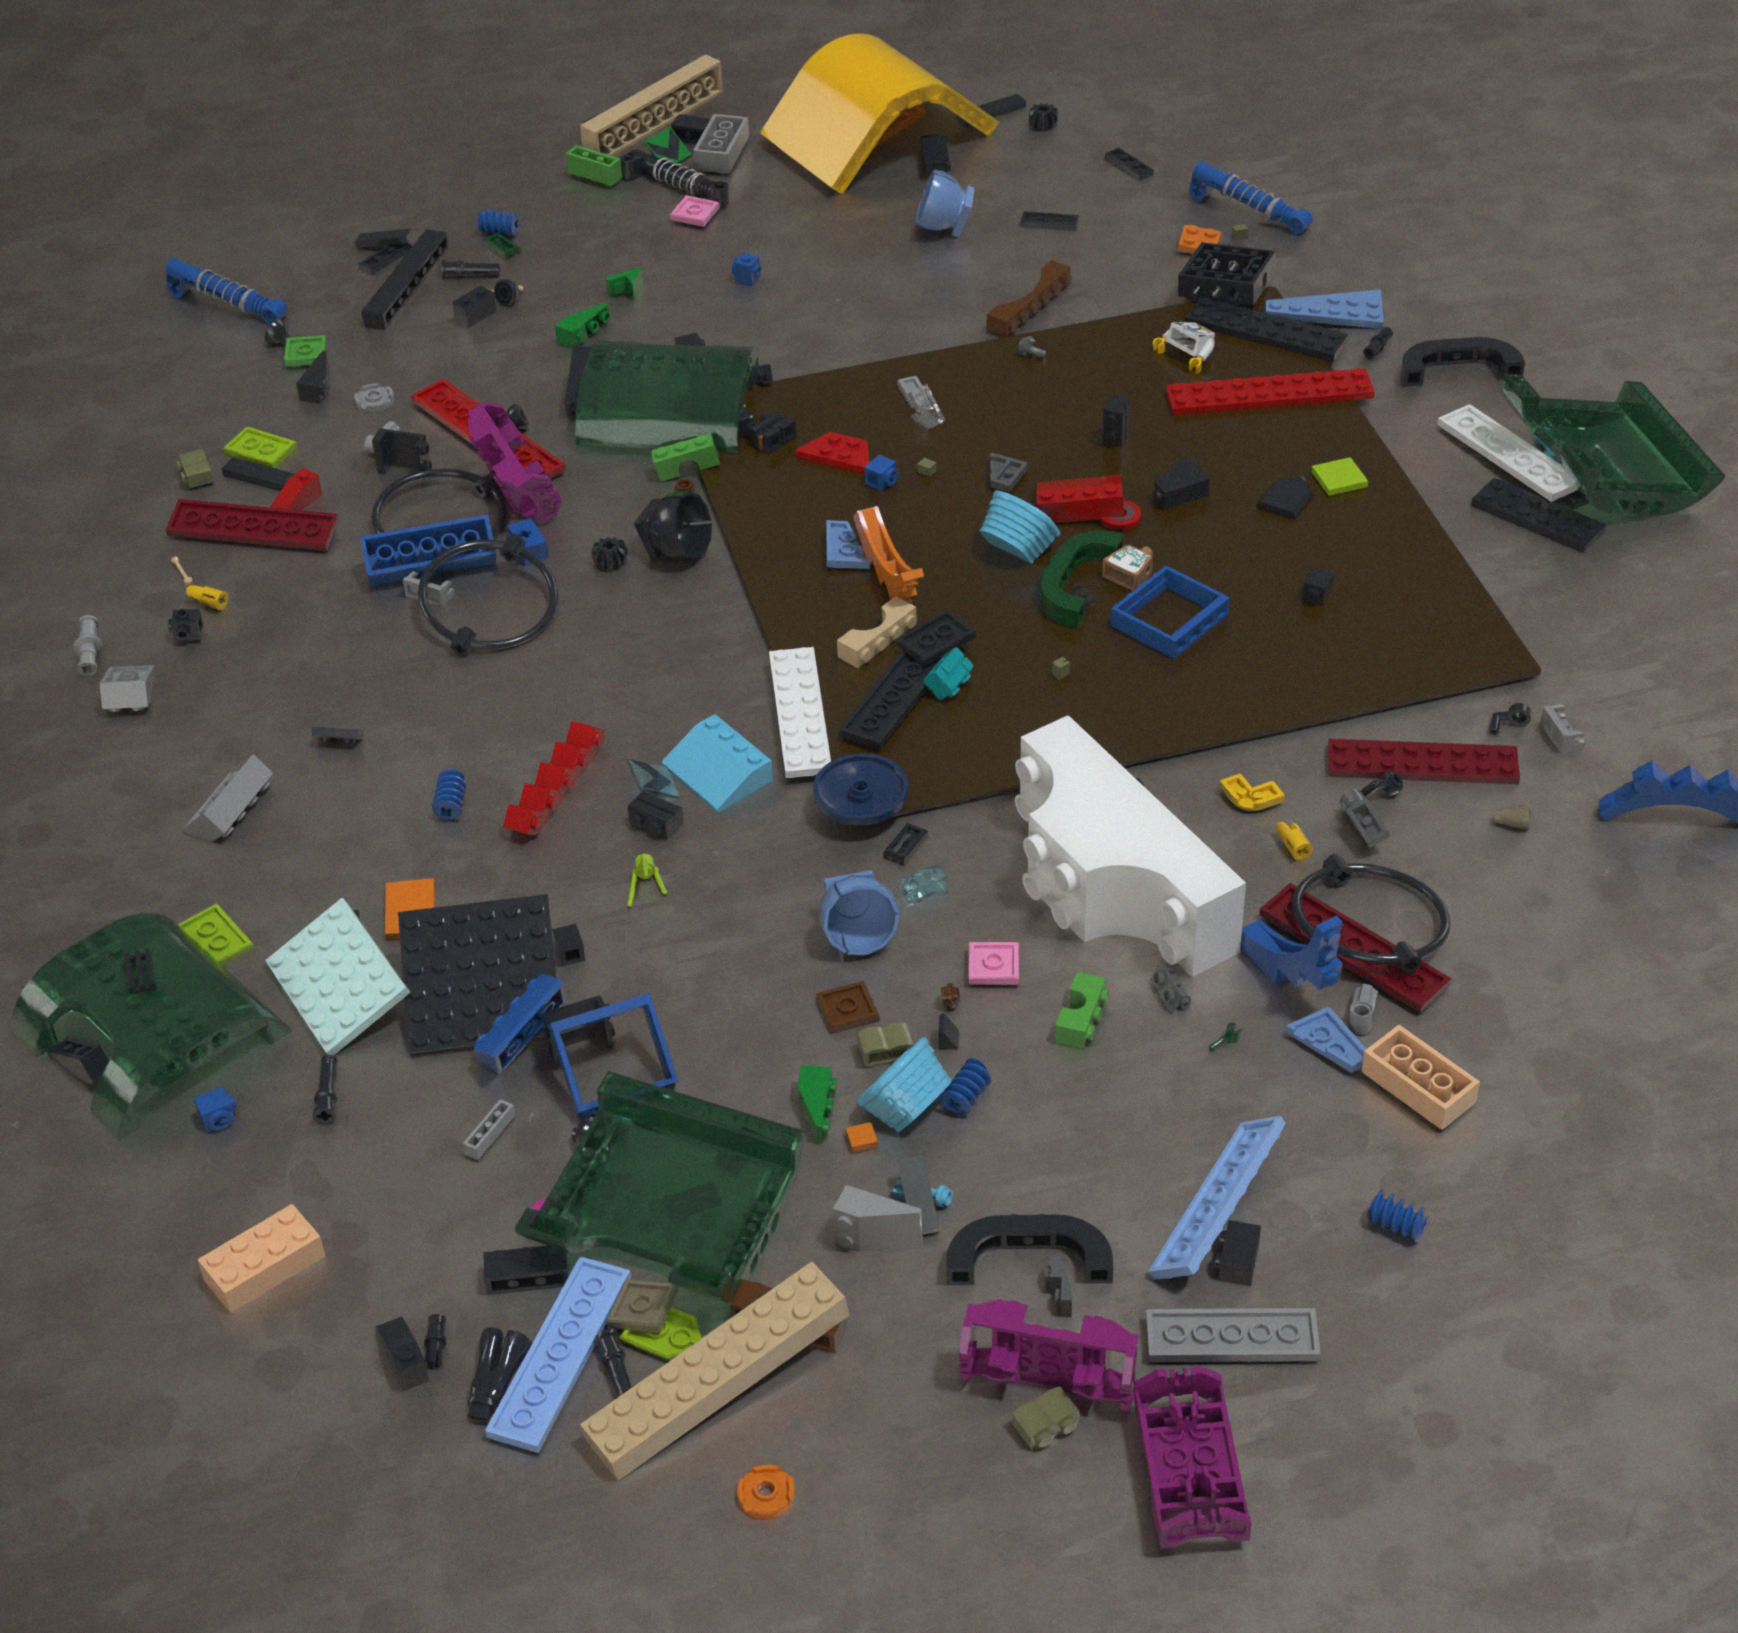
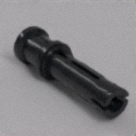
M442 259L441 274L445 277L446 275L462 277L468 274L499 276L500 264L464 263L462 260L447 262Z
M327 1055L321 1059L319 1091L314 1095L316 1108L313 1110V1119L320 1124H330L336 1119L334 1106L337 1104L338 1096L334 1090L338 1059L333 1055H329V1063H327Z
M607 1329L598 1333L594 1341L595 1345L600 1347L602 1353L601 1363L609 1370L618 1398L631 1389L632 1386L624 1365L626 1354L620 1348L618 1342L620 1339L617 1330Z

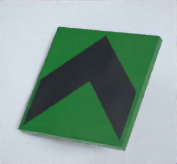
M671 127L643 142L653 156L667 158L676 164L692 155Z

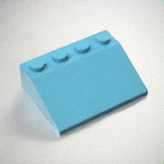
M716 714L696 724L661 762L663 767L717 813L773 781L772 760Z

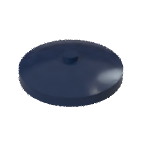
M864 753L846 755L829 762L818 772L813 785L814 799L821 812L835 821L850 825L874 824L892 817L902 809L908 797V780L903 769L888 758Z

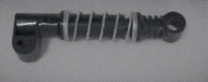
M639 149L620 156L622 178L633 179L647 172L656 180L665 181L666 184H672L675 188L679 187L682 191L686 190L687 193L693 196H703L711 201L719 202V206L729 204V185L726 182H714L709 180L705 174L697 173L695 170H690L688 167H683L681 164H676L667 158H658Z

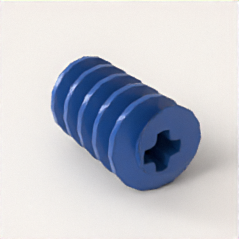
M486 209L484 213L482 211L479 213L477 226L481 232L486 231L487 233L493 232L494 234L515 236L519 227L518 214L513 213L511 215L510 212L504 214V211H499L498 213L497 210L491 212L490 209Z
M447 769L438 776L432 809L435 815L443 820L453 821L461 816L466 782L464 781V774L460 771Z
M969 1058L955 1075L950 1085L940 1095L941 1104L952 1112L969 1113L971 1107L976 1104V1101L992 1082L991 1075L985 1065L975 1058Z
M1381 1189L1370 1205L1367 1219L1372 1217L1374 1224H1379L1382 1221V1227L1385 1229L1392 1225V1231L1398 1233L1402 1230V1235L1405 1238L1412 1234V1240L1418 1242L1429 1222V1216H1424L1425 1208L1421 1207L1417 1213L1414 1212L1415 1203H1411L1407 1208H1404L1405 1199L1401 1198L1395 1204L1394 1194L1384 1199V1190Z

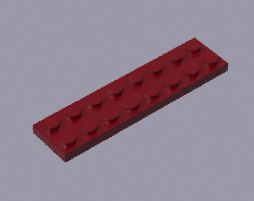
M178 499L165 530L168 536L328 551L339 522V516L335 513Z
M1328 739L1329 777L1379 779L1387 771H1392L1399 774L1402 780L1518 785L1520 782L1517 746Z
M1289 883L1260 908L1259 916L1308 945L1311 938L1300 928L1292 911V897L1297 886ZM1304 893L1302 910L1312 927L1315 928L1317 925L1335 916L1343 922L1339 940L1340 945L1375 954H1390L1391 948L1396 946L1311 894ZM1336 955L1343 963L1342 966L1420 1013L1451 985L1452 978L1423 961L1421 967L1416 969L1414 973L1405 974L1397 964L1366 963Z

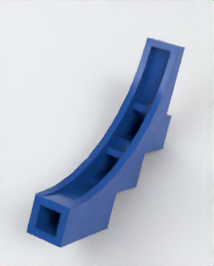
M1651 760L1632 771V781L1625 783L1622 787L1599 799L1600 816L1605 821L1640 808L1658 805H1685L1717 812L1738 824V778L1729 769L1715 775L1710 780H1706L1691 765L1669 776Z
M1335 916L1317 925L1311 941L1308 945L1283 938L1260 919L1242 928L1240 948L1274 984L1289 979L1296 987L1311 982L1318 990H1321L1327 986L1335 985L1340 979L1343 963L1336 955L1343 922Z

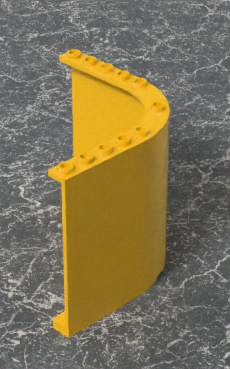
M851 34L826 44L804 64L760 134L831 188L843 194L884 131L900 115L899 112L905 108H912L922 104V102L943 105L987 136L992 134L999 121L878 37L868 34Z

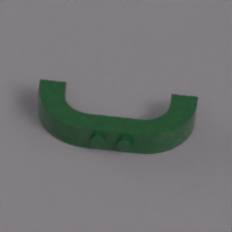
M1111 531L1080 533L1066 540L1055 556L1052 555L1049 566L1044 568L1041 576V605L1044 612L1051 619L1062 625L1078 629L1085 617L1086 599L1064 592L1063 589L1078 565L1091 560L1103 561L1107 556L1123 548L1124 534Z

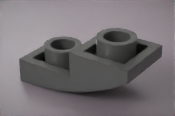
M1051 1255V1266H1045V1283H1050V1294H1055V1305L1061 1306L1060 1317H1072V1290L1069 1276L1059 1257Z

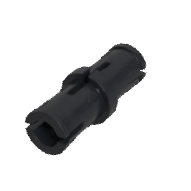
M1383 327L1378 335H1374L1371 338L1370 344L1363 350V354L1367 358L1372 359L1378 351L1385 348L1386 342L1393 336L1391 328Z
M440 1314L429 1316L428 1334L424 1338V1346L426 1347L425 1363L427 1369H429L430 1362H432L431 1370L442 1368L443 1349L447 1344V1339L444 1336L446 1317L442 1315L439 1322Z

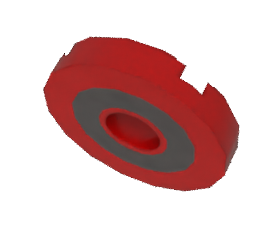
M1123 500L1124 517H1101L1099 521L1105 528L1116 531L1117 528H1122V531H1128L1140 524L1141 509L1135 503Z

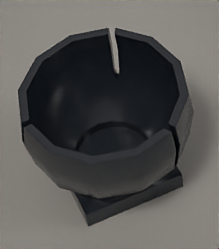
M677 491L668 494L662 499H652L633 523L650 559L658 558L661 552L665 556L688 561L696 559L707 551L712 537V523L690 525L693 522L712 521L707 504L699 494L690 491Z

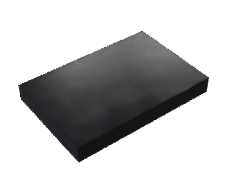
M946 610L896 638V645L921 664L927 666L943 657L953 648H958L976 638V631Z

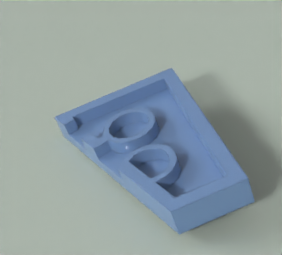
M826 520L827 567L870 569V561L864 556V550L862 546L858 545L856 535L848 521Z
M1330 1007L1286 1025L1287 1034L1350 1073L1362 1068L1366 1047Z

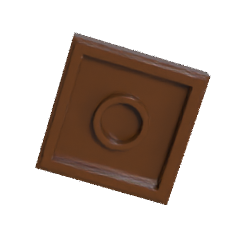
M864 981L816 993V1000L831 1034L880 1022L879 1013Z

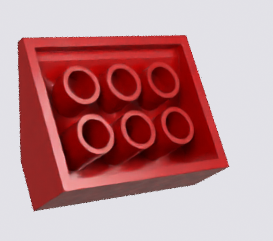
M1121 475L1037 483V508L1050 517L1054 523L1101 519V517H1124Z

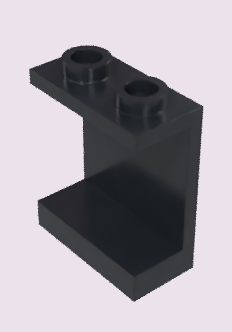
M379 428L372 439L378 474L386 475L391 465L416 468L418 472L432 469V461L429 457L430 447L427 443L426 435Z
M601 995L542 1013L547 1048L555 1065L560 1064L549 1025L559 1020L608 1006L609 1003L604 1004ZM608 1019L563 1033L561 1037L566 1047L602 1035L608 1048H612V1037L616 1034L612 1022Z

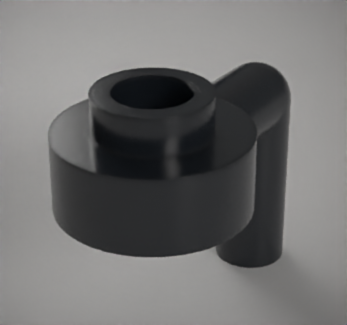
M1515 703L1509 707L1508 711L1493 713L1490 734L1498 735L1501 721H1509L1512 725L1518 727L1526 726L1531 721V708L1523 703Z
M1387 771L1378 780L1372 781L1360 791L1365 798L1377 789H1382L1386 794L1394 796L1403 789V781L1399 774Z

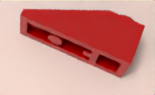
M305 468L301 469L288 479L270 507L303 510L323 495L319 475Z

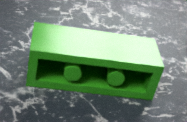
M577 145L565 153L568 173L590 179L591 181H597L607 186H613L622 178L620 158Z

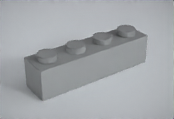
M500 1099L463 1142L464 1154L479 1160L515 1117L514 1105Z

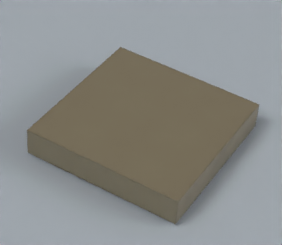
M626 1279L607 1319L609 1328L660 1333L679 1291L677 1284Z

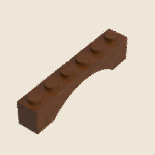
M1053 260L1049 261L1041 268V280L1031 293L1019 300L997 305L986 314L987 331L1002 337H1008L1015 332L1017 328L1036 314L1052 298L1069 286L1072 279L1071 267Z

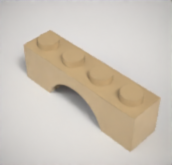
M895 596L882 606V624L871 630L851 629L837 640L838 658L859 668L877 653L884 650L896 638L917 624L916 606Z

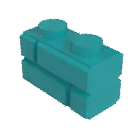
M953 648L942 657L925 677L923 683L930 690H933V694L939 700L947 696L952 698L960 690L958 685L964 684L971 677L969 672L972 670L973 664L968 658L964 657V654L958 648Z

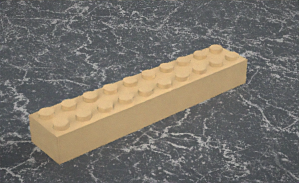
M705 54L580 125L582 147L614 156L673 122L679 114L685 115L723 93L721 61Z
M810 1262L582 1422L580 1426L586 1442L619 1481L850 1316L846 1297L813 1262Z

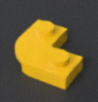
M1241 773L1220 780V789L1235 806L1244 810H1262L1280 804L1285 800V794L1274 781L1252 788Z

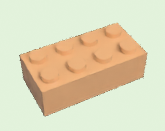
M1400 1025L1396 1026L1364 1051L1362 1073L1441 1130L1477 1103L1480 1081Z
M291 1204L197 1260L203 1280L228 1311L233 1313L326 1256L320 1235L297 1208Z

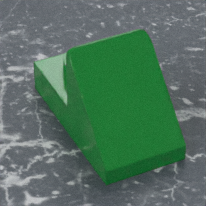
M641 267L605 277L607 294L610 297L628 292L634 299L644 285Z

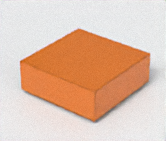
M871 1122L845 1128L852 1153L878 1147V1140Z

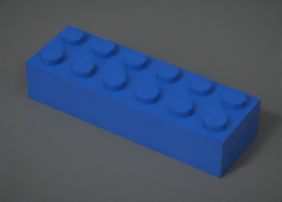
M488 514L360 536L369 586L403 580L412 571L419 572L415 578L421 577L430 562L445 550L465 542L493 540ZM488 548L474 549L456 554L444 561L432 575L496 564V550Z

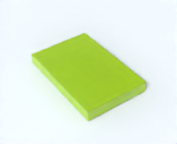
M246 427L223 448V452L231 457L276 468L297 448V443L293 440Z
M217 903L174 926L177 933L211 971L254 948L249 938Z

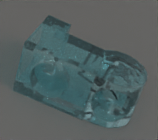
M938 864L905 877L898 885L899 891L907 903L911 905L918 904L924 898L937 893L939 896L949 894L946 876Z

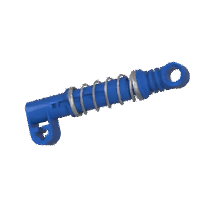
M1199 161L1193 170L1189 193L1195 200H1203L1215 188L1220 191L1221 195L1225 197L1230 196V200L1234 198L1238 200L1239 204H1246L1247 209L1252 207L1256 209V213H1263L1264 217H1267L1269 220H1277L1287 225L1288 229L1294 234L1302 233L1313 222V216L1308 210L1295 209L1287 205L1280 197L1274 199L1273 193L1266 194L1264 189H1257L1255 184L1249 185L1247 180L1241 181L1239 176L1235 174H1227L1204 161Z
M171 258L166 265L167 290L175 298H181L194 287L200 293L213 295L214 299L221 298L223 303L230 302L231 306H239V309L243 312L258 314L268 324L277 319H282L288 313V307L281 299L271 300L265 298L255 289H248L246 285L240 286L237 281L231 282L229 278H223L220 274L214 275L209 269L197 268L177 258Z

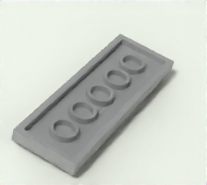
M1316 1308L1146 1309L1149 1362L1320 1361L1321 1352Z

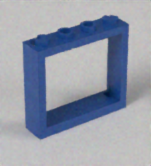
M1165 566L1111 608V626L1175 659L1229 615L1230 597ZM1166 588L1204 607L1201 612L1171 636L1132 616Z
M650 993L559 1020L549 1025L552 1040L577 1116L584 1114L585 1118L599 1114L598 1109L608 1106L609 1110H611L612 1103H624L623 1101L632 1098L634 1102L649 1098L648 1093L657 1090L659 1094L674 1090L673 1085L678 1082ZM643 1009L665 1079L583 1104L561 1034Z

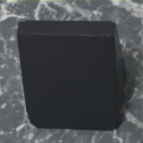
M941 1013L939 1015L938 1030L940 1050H958L960 1032L945 1013Z

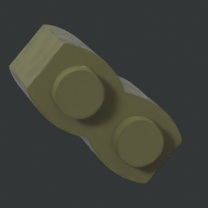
M203 449L178 455L179 461H176V465L181 474L183 484L187 483L189 488L214 482L211 468Z
M894 1022L884 1027H866L857 1032V1044L865 1067H877L888 1062L894 1063L914 1044L908 1024L904 1022Z
M1056 1387L1045 1392L1036 1400L1029 1401L1013 1411L1012 1425L1030 1449L1043 1448L1049 1445L1055 1436L1069 1434L1074 1431L1079 1423L1080 1411L1063 1389Z

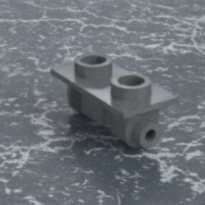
M1160 961L1150 980L1170 1014H1173L1176 1007L1188 1008L1191 1005V997L1184 988H1180L1181 982L1176 976L1175 970L1166 967L1163 961Z

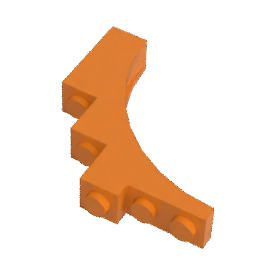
M878 506L857 511L853 518L865 557L869 559L870 565L874 564L880 585L886 584L890 599L897 596L908 603H912V600L917 596L915 586L919 585V581L924 577L922 568L914 570L901 559L887 533Z

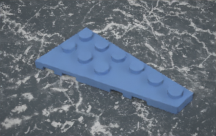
M1381 289L1266 300L1264 306L1266 314L1282 316L1294 321L1382 329L1384 324Z

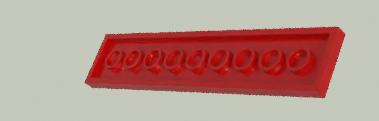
M1366 368L1166 385V394L1172 415L1373 399L1375 395Z
M445 379L411 395L412 402L472 444L469 439L472 435L468 430L470 417L468 411L480 405L478 402ZM519 432L526 444L514 450L513 453L523 468L538 460L550 479L566 471L565 463Z

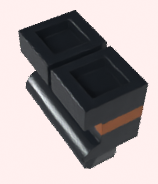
M778 411L772 415L766 412L761 415L758 424L750 422L746 426L747 434L752 437V444L767 454H771L782 447V445L797 437L796 420L790 417L784 420Z

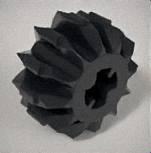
M1040 103V105L1035 104L1030 108L1029 125L1033 126L1034 129L1047 130L1057 125L1058 110L1054 105Z
M617 537L600 538L599 542L594 543L591 552L596 567H602L603 570L607 568L611 570L613 568H620L621 565L626 564L628 559V548L624 544V540H618Z

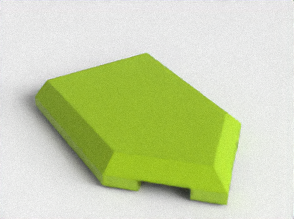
M671 1307L660 1333L624 1330L619 1340L663 1359L671 1360L701 1340L702 1336L695 1316Z

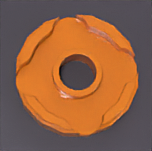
M764 1464L748 1470V1474L741 1477L737 1487V1498L742 1510L747 1515L762 1520L778 1518L788 1512L794 1503L796 1495L792 1476L788 1475L783 1471V1468L777 1465ZM766 1487L774 1490L768 1496L758 1493L762 1488Z

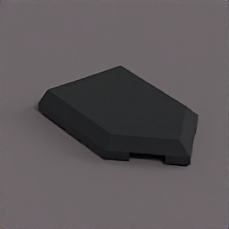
M1303 476L1281 479L1271 485L1257 502L1256 506L1295 519L1311 500L1313 492Z

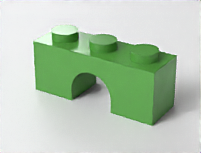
M711 433L652 450L653 462L661 482L679 477V465L686 460L697 462L700 470L720 465L718 452Z
M1076 972L1070 987L1069 1007L1078 1009L1062 1007L1055 1025V1043L1085 1049L1088 1040L1093 1039L1095 1021H1100L1102 1015L1101 1006L1107 1003L1109 997V989H1106V978Z

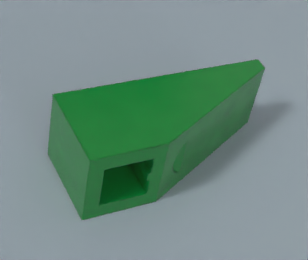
M602 303L563 318L555 325L557 342L572 348L582 344L610 321L609 304Z
M801 1065L797 1084L799 1104L817 1144H823L824 1133L829 1134L830 1118H827L828 1113L832 1114L834 1101L831 1098V1094H836L837 1078H832V1067Z

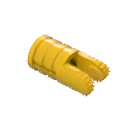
M189 585L186 589V594L199 601L201 605L221 611L228 604L229 597L227 592L208 586L203 588L196 585Z
M1279 822L1276 824V831L1295 860H1304L1312 854L1313 846L1296 823L1286 825L1285 822Z

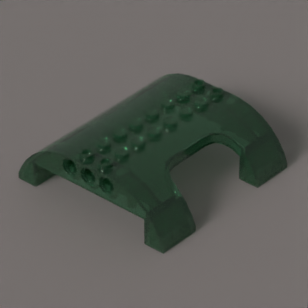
M596 341L589 353L579 385L575 427L576 446L658 449L711 433L717 452L738 453L741 442L740 416L754 366L761 365L758 348L755 346H685L625 341Z
M1504 374L1502 387L1509 406L1529 430L1553 452L1562 463L1567 476L1592 506L1600 511L1620 516L1635 515L1639 517L1675 513L1706 497L1726 476L1642 382L1625 381L1616 401L1608 402L1541 398L1523 375Z
M140 913L115 920L54 956L34 974L24 987L14 1006L10 1021L11 1031L37 1058L59 1043L53 1024L61 1016L73 1011L85 1015L113 1042L114 1051L111 1060L96 1086L90 1109L92 1114L119 1141L142 1127L136 1106L255 1031L270 1045L292 1033L291 1028L182 927L174 920L155 913ZM150 948L156 989L131 995L124 953L129 952L131 956L135 955L134 951L139 950L140 953H145L144 949ZM142 960L145 985H148L150 983L146 960ZM133 962L135 987H139L136 962Z
M608 1071L597 1088L598 1112L541 1209L538 1211L527 1207L515 1226V1232L523 1238L572 1254L596 1247H608L662 1263L673 1268L668 1277L671 1285L724 1303L732 1302L743 1279L750 1281L782 1218L797 1176L804 1146L805 1131Z

